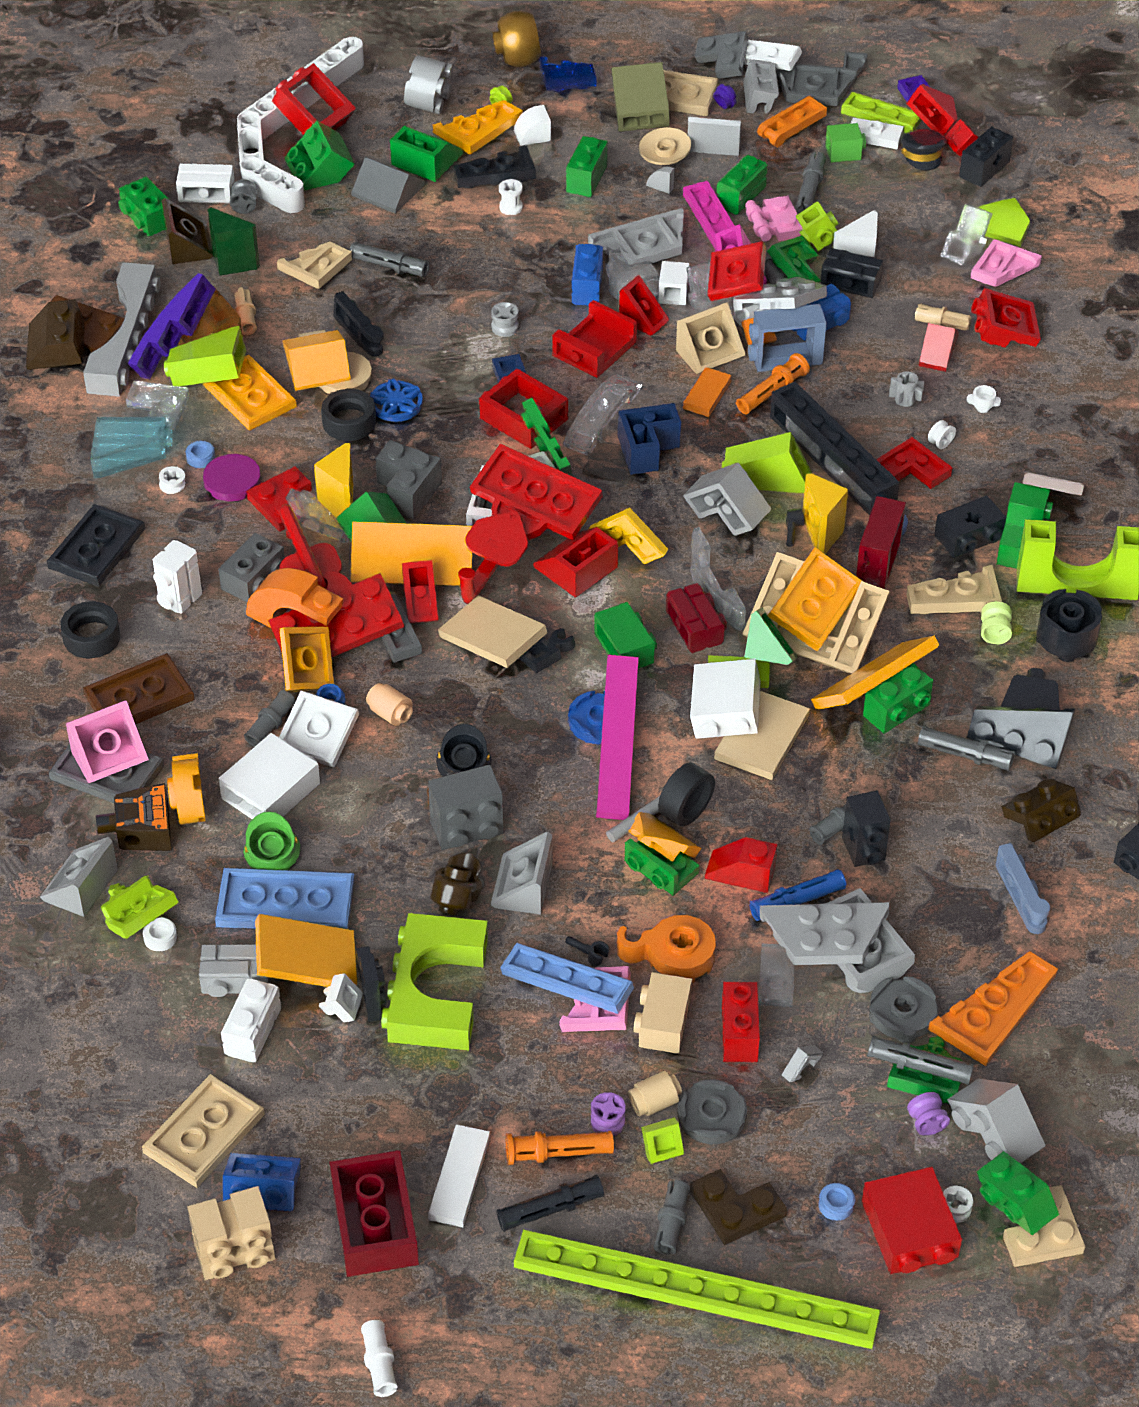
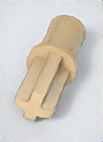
M240 287L238 292L235 293L236 306L234 313L238 318L241 333L251 335L257 330L254 317L256 307L252 304L250 290H244L243 287Z
M919 303L915 312V321L965 331L971 325V316L948 311L947 307H942L941 309Z

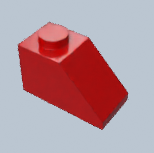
M745 837L714 849L704 879L768 893L776 869L778 844Z

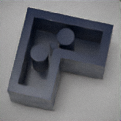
M675 403L619 410L617 437L630 475L659 471L660 450L680 448L681 420Z

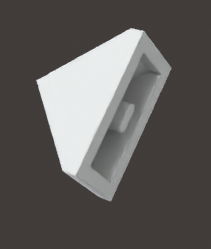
M873 210L834 233L833 248L875 258L878 213Z

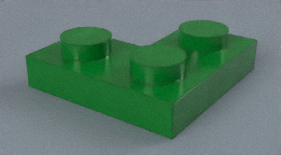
M803 235L773 244L767 251L772 257L774 264L789 279L801 277L817 283L821 282L808 265L813 263L819 255Z

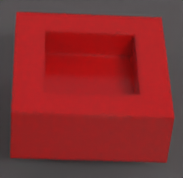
M962 119L944 136L947 140L946 143L960 157H962V151L979 138Z

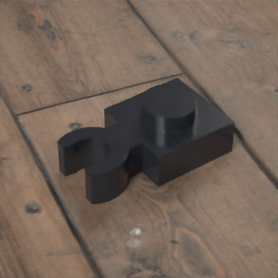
M559 628L552 633L549 639L543 636L519 659L535 673H538L561 659L560 652L571 651L575 647L574 637L571 635L566 638L565 629Z

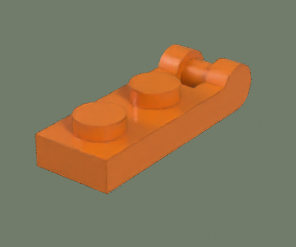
M807 96L762 122L757 129V134L763 139L768 138L770 143L778 148L789 137L824 118L827 114V107L812 97Z

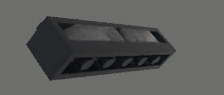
M794 381L772 392L770 418L786 433L791 432L796 443L835 482L848 489V494L869 515L877 496L898 501L900 482L801 386Z

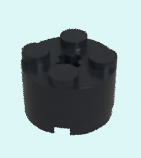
M1059 589L1050 593L1043 600L1036 634L1037 642L1046 651L1058 656L1063 662H1072L1076 658L1089 654L1097 645L1102 622V608L1099 601L1091 594L1081 590H1076V593H1066V589Z

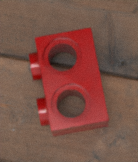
M723 982V1062H758L760 1036L757 982Z

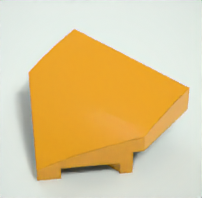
M638 812L634 819L635 822L628 831L637 837L640 842L653 848L672 862L680 851L695 859L702 849L655 816L645 812Z

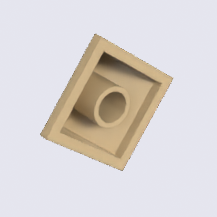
M727 302L677 321L676 351L696 374L703 372L705 367L713 368L746 355Z

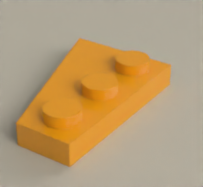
M502 100L477 109L474 115L465 118L462 115L453 117V122L445 125L441 122L433 124V134L471 155L515 125L523 110Z

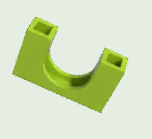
M1025 519L1017 565V592L1050 594L1059 589H1066V593H1076V590H1081L1091 594L1093 597L1138 600L1139 527L1117 526L1112 551L1104 560L1093 565L1075 566L1061 561L1054 554L1056 546L1055 521Z
M408 913L406 926H400L398 945L402 946L401 952L395 953L393 959V973H396L395 980H389L387 1000H391L390 1007H384L381 1025L382 1028H387L388 1042L469 1050L474 1025L473 1003L428 997L414 986V982L423 971L436 965L453 964L484 968L488 946V921Z

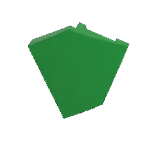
M939 1036L929 1038L928 1044L920 1046L910 1045V1047L962 1061L960 1058L951 1056L943 1048L944 1041ZM894 1063L887 1082V1087L914 1095L927 1092L938 1093L942 1102L949 1104L947 1099L958 1093L961 1082L905 1066L904 1069L896 1068L897 1064Z

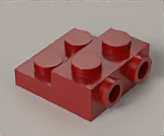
M984 288L980 296L974 299L971 312L977 315L974 329L975 332L980 333L981 341L1005 348L1011 340L1019 344L1037 346L1041 337L1033 302Z

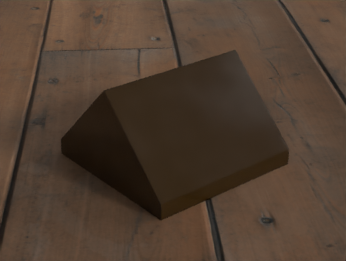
M164 198L162 200V207L172 265L211 259L213 251L207 222L169 199Z

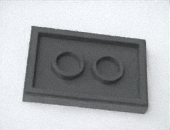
M69 744L48 773L52 781L114 803V797L119 793L150 786L164 767V760L161 757L146 752L149 760L88 783L71 752Z

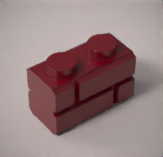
M698 583L685 586L684 589L678 588L668 591L666 594V612L691 653L705 650L706 647L712 648L721 645L724 642V631L727 630L724 615L722 613L717 614L714 609L715 605L712 595L709 592L705 593Z

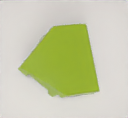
M1015 198L1005 199L980 206L970 225V232L1021 247L1029 229L1030 220Z
M147 875L128 887L120 885V883L110 885L108 889L110 899L101 906V909L106 918L105 922L108 928L119 936L128 939L179 902L173 891L159 885L153 886Z

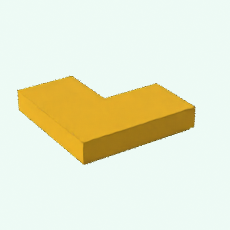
M627 508L589 527V529L598 527L616 540L618 547L626 544L644 565L665 556L668 548L631 508Z

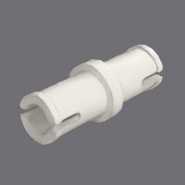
M371 1320L361 1326V1333L363 1334L366 1347L364 1361L365 1366L371 1372L374 1394L379 1397H385L394 1394L398 1388L392 1368L394 1355L393 1350L387 1344L384 1323L380 1320Z

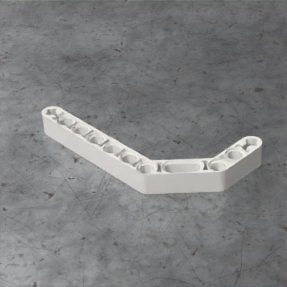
M356 37L345 38L304 68L306 69L314 63L337 87L363 68V42ZM304 82L291 92L306 109L321 99L307 82ZM274 88L237 116L241 179L251 181L256 185L257 197L285 212L297 213L305 206L302 181L264 160L263 140L289 122L287 117L272 103V99L276 94ZM249 148L258 149V152L253 154H247L244 151Z

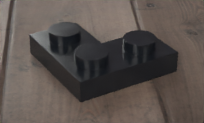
M369 946L356 948L358 972L368 1022L382 1020L381 1006L387 1005L382 965H379L378 958L374 959Z

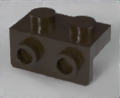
M1055 779L1043 780L1038 783L1037 787L1026 793L1017 794L1010 802L1001 806L1004 818L1024 825L1027 839L1031 842L1043 838L1081 816L1075 787Z

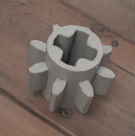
M901 372L897 378H891L889 397H895V402L900 406H912L916 400H922L924 381H918V376L913 372Z

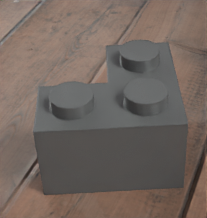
M389 440L375 458L377 483L387 486V493L400 514L414 520L442 484L441 458Z

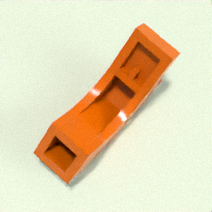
M278 569L271 572L250 596L247 602L246 615L270 627L268 620L284 614L288 608H291L327 626L342 608L343 598L317 585L318 577L298 569Z

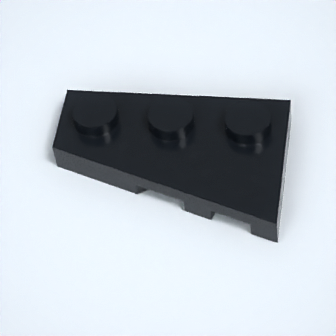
M527 144L519 146V151L508 154L506 150L498 152L497 157L491 160L478 158L455 165L454 176L458 188L470 189L478 185H499L507 179H514L519 182L536 179V169Z

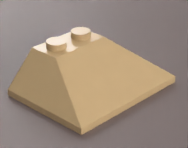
M777 552L752 613L763 607L766 613L769 614L804 561ZM861 581L855 597L818 651H815L775 621L773 623L796 655L852 674L861 665L890 591ZM751 615L743 632V636L748 637Z

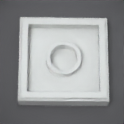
M301 691L279 738L289 741L295 749L305 755L312 756L318 763L334 768L359 716V711L356 708Z

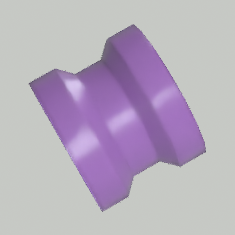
M605 1092L593 1099L591 1103V1126L596 1133L612 1131L613 1136H616L624 1129L626 1105L619 1095Z
M927 1092L913 1098L907 1106L910 1116L916 1119L915 1128L920 1135L929 1136L936 1134L946 1128L950 1122L947 1112L941 1109L942 1100L938 1093Z

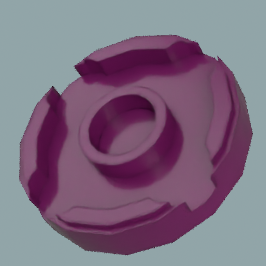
M222 455L214 458L206 465L203 471L204 488L206 491L211 492L212 497L227 502L240 501L246 498L247 490L261 484L260 467L255 460L245 455Z

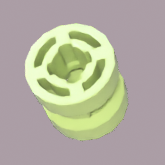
M997 601L984 605L981 611V620L983 622L981 626L982 638L991 644L1007 642L1012 635V625L1010 623L1012 620V610L1010 606Z

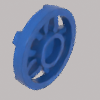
M389 379L388 382L377 386L370 393V397L375 403L383 405L382 411L376 405L375 409L376 416L385 421L401 422L409 420L416 416L423 406L420 388L405 381ZM416 397L418 399L417 404L412 401ZM401 411H402V412H405V413H401V414H394V413H396V412H401Z

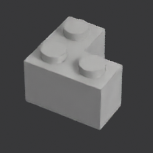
M739 462L702 475L683 495L699 519L718 513L734 536L753 530L771 510L764 496L756 488Z
M978 1078L947 1099L956 1125L961 1130L981 1133L986 1144V1154L991 1160L1005 1151L1016 1161L1022 1163L1046 1146L1018 1084Z

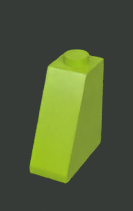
M234 326L171 348L167 360L164 361V370L166 376L171 378L173 387L239 378L246 353L240 326Z
M791 432L727 447L725 460L722 461V468L739 462L756 488L765 491L804 494L806 474L812 473Z

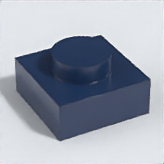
M519 354L492 359V368L498 383L504 376H508L515 369L526 373Z

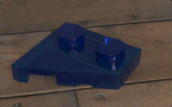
M539 57L546 91L558 92L564 89H587L597 86V77L593 64L562 60L561 65L548 63V57Z

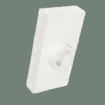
M853 117L851 123H858L861 133H865L866 144L898 149L904 126Z

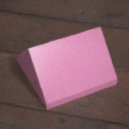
M126 700L66 723L71 752L88 783L149 760Z

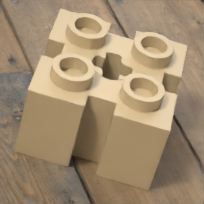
M258 1186L230 1194L231 1199L217 1203L215 1198L187 1206L194 1245L205 1280L227 1277L233 1272V1267L246 1264L247 1268H258L269 1261L275 1260L270 1222Z

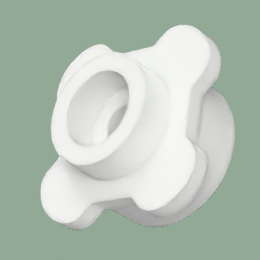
M987 385L976 387L973 394L967 396V402L973 404L981 413H987L993 406L1001 404V399L996 397V391Z

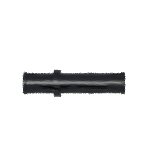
M597 1174L570 1185L567 1183L560 1184L559 1189L502 1209H497L496 1215L503 1232L565 1209L567 1212L573 1211L577 1205L604 1197L603 1186Z

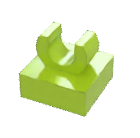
M675 1117L641 1127L646 1156L651 1164L684 1155L680 1127Z

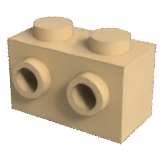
M651 973L649 985H643L641 990L640 1005H644L643 1013L637 1012L634 1022V1033H639V1047L680 1053L691 1001L692 979Z

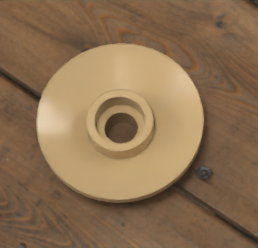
M669 127L655 129L647 133L639 143L641 156L646 161L656 165H669L679 162L691 150L689 136L682 130Z

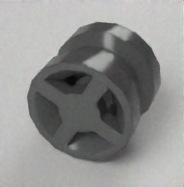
M238 180L233 183L230 206L235 212L247 214L255 209L256 185L248 180Z

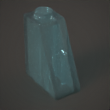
M97 417L90 456L94 478H102L165 459L167 447L173 444L172 429H167L166 417Z

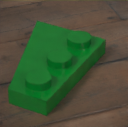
M533 398L522 402L524 412L520 415L527 429L529 430L533 427L538 437L534 438V441L539 451L547 453L557 470L573 476L568 459L564 457L556 438L551 437V431Z

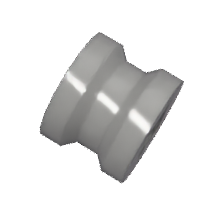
M500 302L492 307L491 317L493 320L491 328L496 335L509 337L518 332L519 322L517 319L519 311L515 304Z

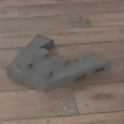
M845 51L843 67L795 63L791 71L776 69V76L786 102L797 103L810 96L824 106H838L867 64L868 53Z

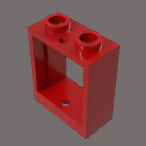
M314 63L306 69L304 67L299 68L293 74L291 80L287 81L284 79L275 88L276 94L272 99V103L302 135L317 121L291 93L304 82H307L334 111L321 121V123L336 131L347 123L356 109Z
M515 369L479 397L480 419L532 449L536 446L534 438L538 437L533 427L528 430L522 417L503 406V404L517 393L527 399L533 398L534 402L542 407L540 412L552 433L568 420V398L521 370Z

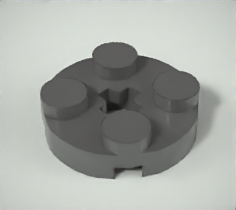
M904 976V980L893 981V977L885 979L874 988L871 994L870 1022L887 1036L897 1038L900 1042L912 1043L917 1037H921L930 1031L928 1030L929 1024L937 1017L938 1006L935 1001L936 996L933 990L919 979ZM905 1004L910 1006L908 1012H901L896 1007V1005L904 1006Z

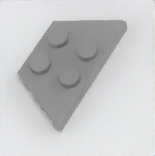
M679 208L588 234V243L603 246V253L631 268L681 255L684 210Z
M801 277L778 279L776 284L763 285V290L752 292L733 299L734 310H743L752 305H759V310L795 309L827 297L826 285Z
M889 902L760 906V919L762 922L766 921L772 928L773 937L779 945L786 949V955L794 965L863 963L868 954L869 945L874 943L879 933V927L883 919H887L889 915Z

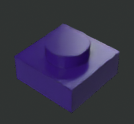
M922 75L898 80V90L907 102L919 85H929Z

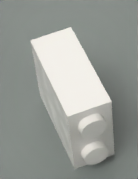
M756 659L694 664L690 718L696 739L758 733L761 681Z
M272 733L218 778L221 799L251 819L263 812H276L282 816L286 815L320 784L317 761L312 756L305 755L295 749L289 741L280 739Z

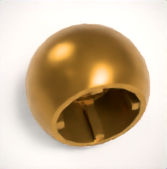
M513 11L502 16L497 22L498 31L492 32L496 54H503L505 63L515 67H524L537 61L541 56L534 16L525 11Z

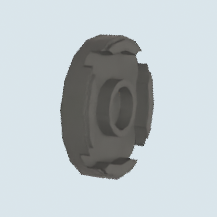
M716 1079L700 1080L694 1083L692 1088H689L687 1091L685 1090L680 1096L677 1107L679 1125L688 1136L697 1142L710 1145L725 1143L736 1138L744 1129L747 1118L746 1100L728 1082Z

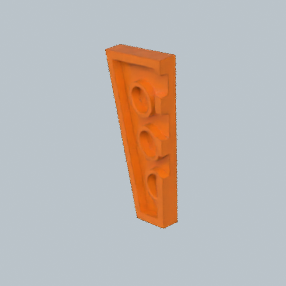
M1029 951L1002 970L994 980L988 984L985 982L978 987L975 993L966 1000H960L953 1005L942 1017L938 1016L932 1020L928 1030L986 1066L1056 977L1058 968Z

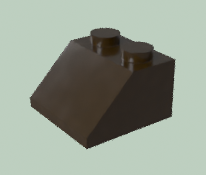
M76 299L48 302L29 323L27 370L82 363L85 320Z

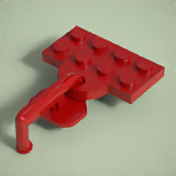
M499 444L470 485V492L493 504L491 507L492 516L478 519L465 538L468 550L485 559L476 572L467 567L459 570L458 576L460 578L463 602L469 604L479 595L499 565L508 567L516 564L527 550L528 541L540 536L546 529L574 540L602 499V490L503 444Z
M286 504L281 506L280 515L286 529V537L292 540L297 552L284 558L280 563L279 569H298L318 577L317 585L343 598L342 608L327 626L297 610H291L268 620L281 652L280 628L328 627L331 658L405 627L381 573L352 585L348 578L340 573L342 563L336 549L328 543H318L310 547L292 507Z

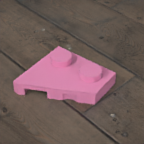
M994 239L972 269L971 279L997 287L1038 267L1041 264L1042 255Z
M629 966L595 967L597 970L627 980L631 979ZM629 997L618 1014L574 999L575 1006L567 1017L563 1015L560 1019L562 1032L627 1030Z

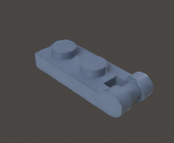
M1012 843L1000 845L995 866L1026 928L1033 934H1041L1046 930L1050 904L1046 900L1039 898L1036 882L1033 879H1029L1024 859L1020 854L1017 855Z

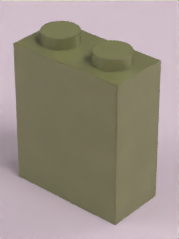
M663 63L612 67V86L618 131L670 126Z

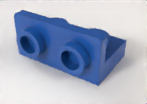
M230 1153L223 1173V1201L231 1199L230 1194L258 1186L265 1209L293 1211L295 1206V1187L301 1171V1158Z

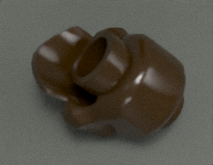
M468 853L451 856L446 867L439 868L435 872L436 877L430 898L439 905L438 910L440 912L458 915L459 910H468L472 902L477 901L481 890L484 888V880L479 877L482 866L476 856Z

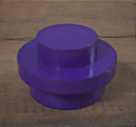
M718 85L713 93L717 104L723 109L735 106L737 96L733 88L729 85Z

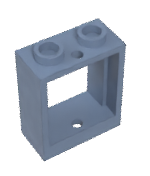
M805 305L795 309L754 311L753 323L749 324L752 344L748 345V357L750 362L754 361L757 372L772 371L777 365H783L789 361V357L794 353H799L805 357L809 366L823 364L826 320L821 305ZM807 328L806 342L763 347L764 333Z

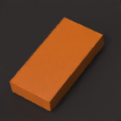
M705 367L684 400L683 409L710 417L729 387L732 375Z

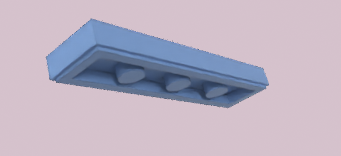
M520 943L515 944L500 967L502 974L616 1014L620 1012L634 989L633 983L630 980Z

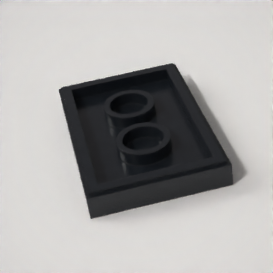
M93 504L49 557L47 566L51 570L99 587L143 533L145 523Z

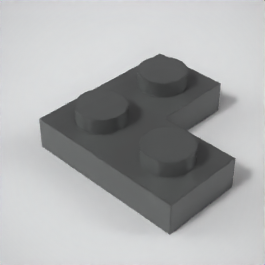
M746 31L698 38L695 52L697 63L717 61L715 73L718 79L741 76L749 39Z

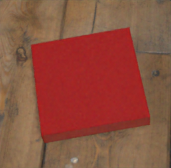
M763 241L711 253L707 294L711 301L763 290L766 246Z

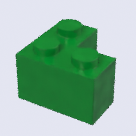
M1014 483L1009 500L1006 523L999 544L996 565L1017 569L1025 519L1050 520L1053 502H1048L1050 489Z

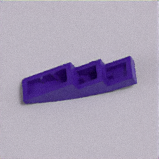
M198 273L175 295L155 319L135 349L128 364L141 378L150 380L161 357H168L170 349L177 347L183 334L192 336L215 291L214 286L203 274Z

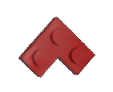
M913 437L876 459L898 481L911 473L930 489L952 476L953 467Z
M294 466L247 490V499L281 532L285 530L280 515L281 506L284 504L290 505L298 522L304 520L303 511L293 500L312 491L311 482Z

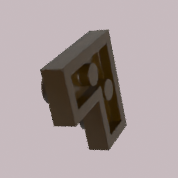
M721 1169L690 1182L691 1194L724 1246L787 1217V1208L770 1182L739 1196Z

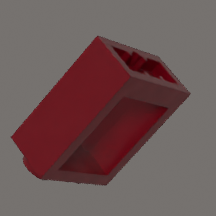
M876 497L859 545L856 577L863 582L886 589L901 545L906 502Z

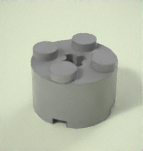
M417 55L410 67L409 72L412 73L410 81H406L404 103L414 108L441 114L444 104L443 98L448 99L452 85L448 84V79L451 78L453 64Z

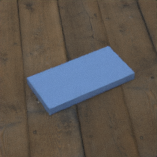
M224 868L215 917L216 927L255 929L257 916L264 914L348 929L355 881L354 873Z

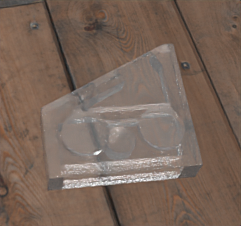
M292 488L290 489L286 500L292 507L301 526L342 543H348L349 539L336 520L337 518L317 500L314 494L306 490L299 492Z

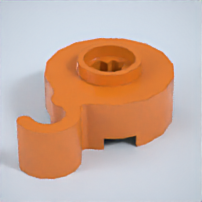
M674 915L663 919L653 929L642 932L640 939L635 942L627 940V928L625 926H621L617 932V955L626 963L633 964L648 960L651 967L654 966L655 970L659 973L690 978L692 983L695 982V978L704 975L706 972L708 975L715 963V934L708 924L696 917Z

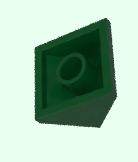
M210 207L207 211L211 244L219 276L257 270L260 267L256 224Z

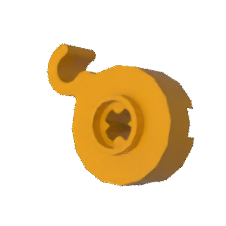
M198 753L172 756L173 777L167 778L171 810L177 809L180 825L205 822Z

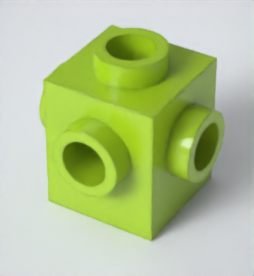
M818 201L795 216L803 228L799 233L801 236L803 235L809 244L813 243L818 251L834 241V233L837 231L835 227L839 223L831 211L825 213Z

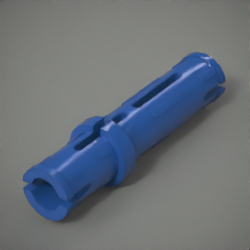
M836 869L833 872L789 888H777L774 893L750 901L751 914L756 921L761 920L760 906L800 905L846 889V880L841 870Z

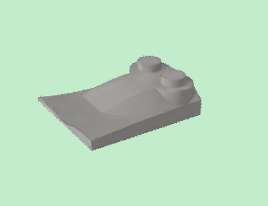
M859 888L825 904L872 902ZM883 919L879 927V933L874 943L869 945L868 954L863 963L838 964V966L844 972L845 982L852 991L867 993L873 991L885 979L893 977L894 981L902 977L914 964L915 954L889 922Z

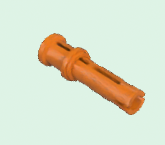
M799 353L792 354L789 357V361L785 364L777 365L773 368L771 376L744 396L736 400L737 408L743 414H749L751 410L772 396L773 391L794 382L800 376H806L810 372L808 361Z
M536 1131L535 1135L513 1136L512 1133H506V1159L508 1165H514L515 1161L536 1160L537 1163H543L547 1161V1157L613 1154L612 1131L546 1136L541 1131Z

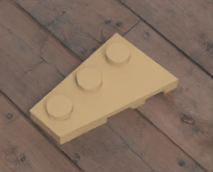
M993 565L985 566L982 572L972 575L969 571L958 573V578L946 581L945 579L937 578L907 586L906 596L910 614L981 612L984 605L990 602H1002Z

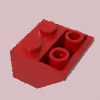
M598 527L580 531L574 540L567 538L535 561L533 567L576 598L618 567V542Z

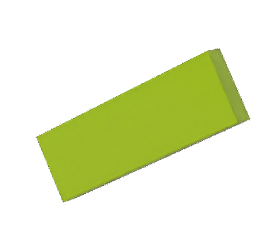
M851 92L841 108L842 114L855 118L904 126L903 133L916 130L922 121L913 110L855 92Z

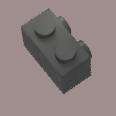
M254 533L218 568L221 590L248 602L250 596L271 572L279 569L280 563L285 558L284 546Z

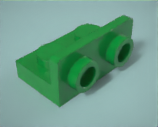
M629 838L625 842L624 861L632 870L642 873L657 888L664 889L672 896L699 874V864L682 852H679L672 862L640 841L635 842Z

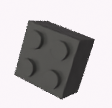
M491 765L428 781L430 822L441 850L460 847L467 843L491 839L503 834L502 791Z

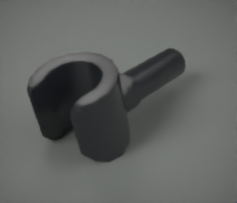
M789 509L787 511L786 526L788 532L786 546L788 547L793 546L795 526L804 525L803 509Z
M568 936L565 940L566 944L588 955V962L591 966H600L603 960L601 956L595 953L608 957L610 949L605 942L596 941L590 946L571 936Z

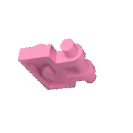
M789 196L763 200V207L756 205L753 200L746 202V215L754 223L753 230L762 241H769L771 235H776L778 241L801 236L799 231L803 228L795 217L798 214Z

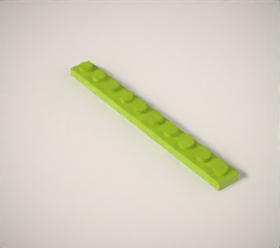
M523 1230L514 1258V1268L868 1349L873 1348L880 1310L528 1230Z

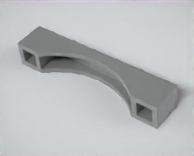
M122 263L116 281L119 301L126 309L125 320L112 339L101 348L90 353L83 372L87 394L120 397L123 386H127L130 368L128 362L142 339V330L147 329L148 313L153 311L154 295L160 291L161 281L160 277L156 276L155 265Z

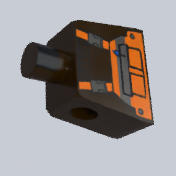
M165 783L119 793L114 797L115 813L96 815L98 834L116 832L118 845L122 850L172 851L169 803Z

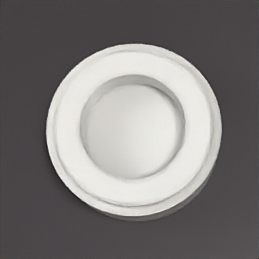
M156 918L143 928L145 945L153 951L170 949L177 941L175 924L167 918Z

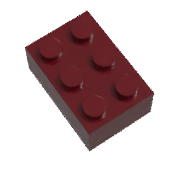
M397 1150L330 1161L332 1189L347 1277L419 1265L417 1239L401 1151Z

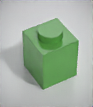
M858 123L827 126L825 147L830 162L861 160L862 149L866 148L865 133H861Z

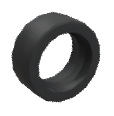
M348 388L337 390L323 400L321 406L322 424L329 436L343 441L359 440L369 435L375 428L374 400L367 393L358 389ZM349 409L364 413L361 417L352 420H341L334 417L336 413Z
M88 601L74 605L64 613L60 621L63 644L68 652L76 657L86 659L99 658L115 649L121 639L118 615L112 607L102 602ZM96 622L108 626L103 633L94 637H81L73 633L79 626L87 623Z
M693 762L683 764L671 775L663 787L658 802L659 812L682 827L691 824L701 815L711 800L716 783L714 776Z

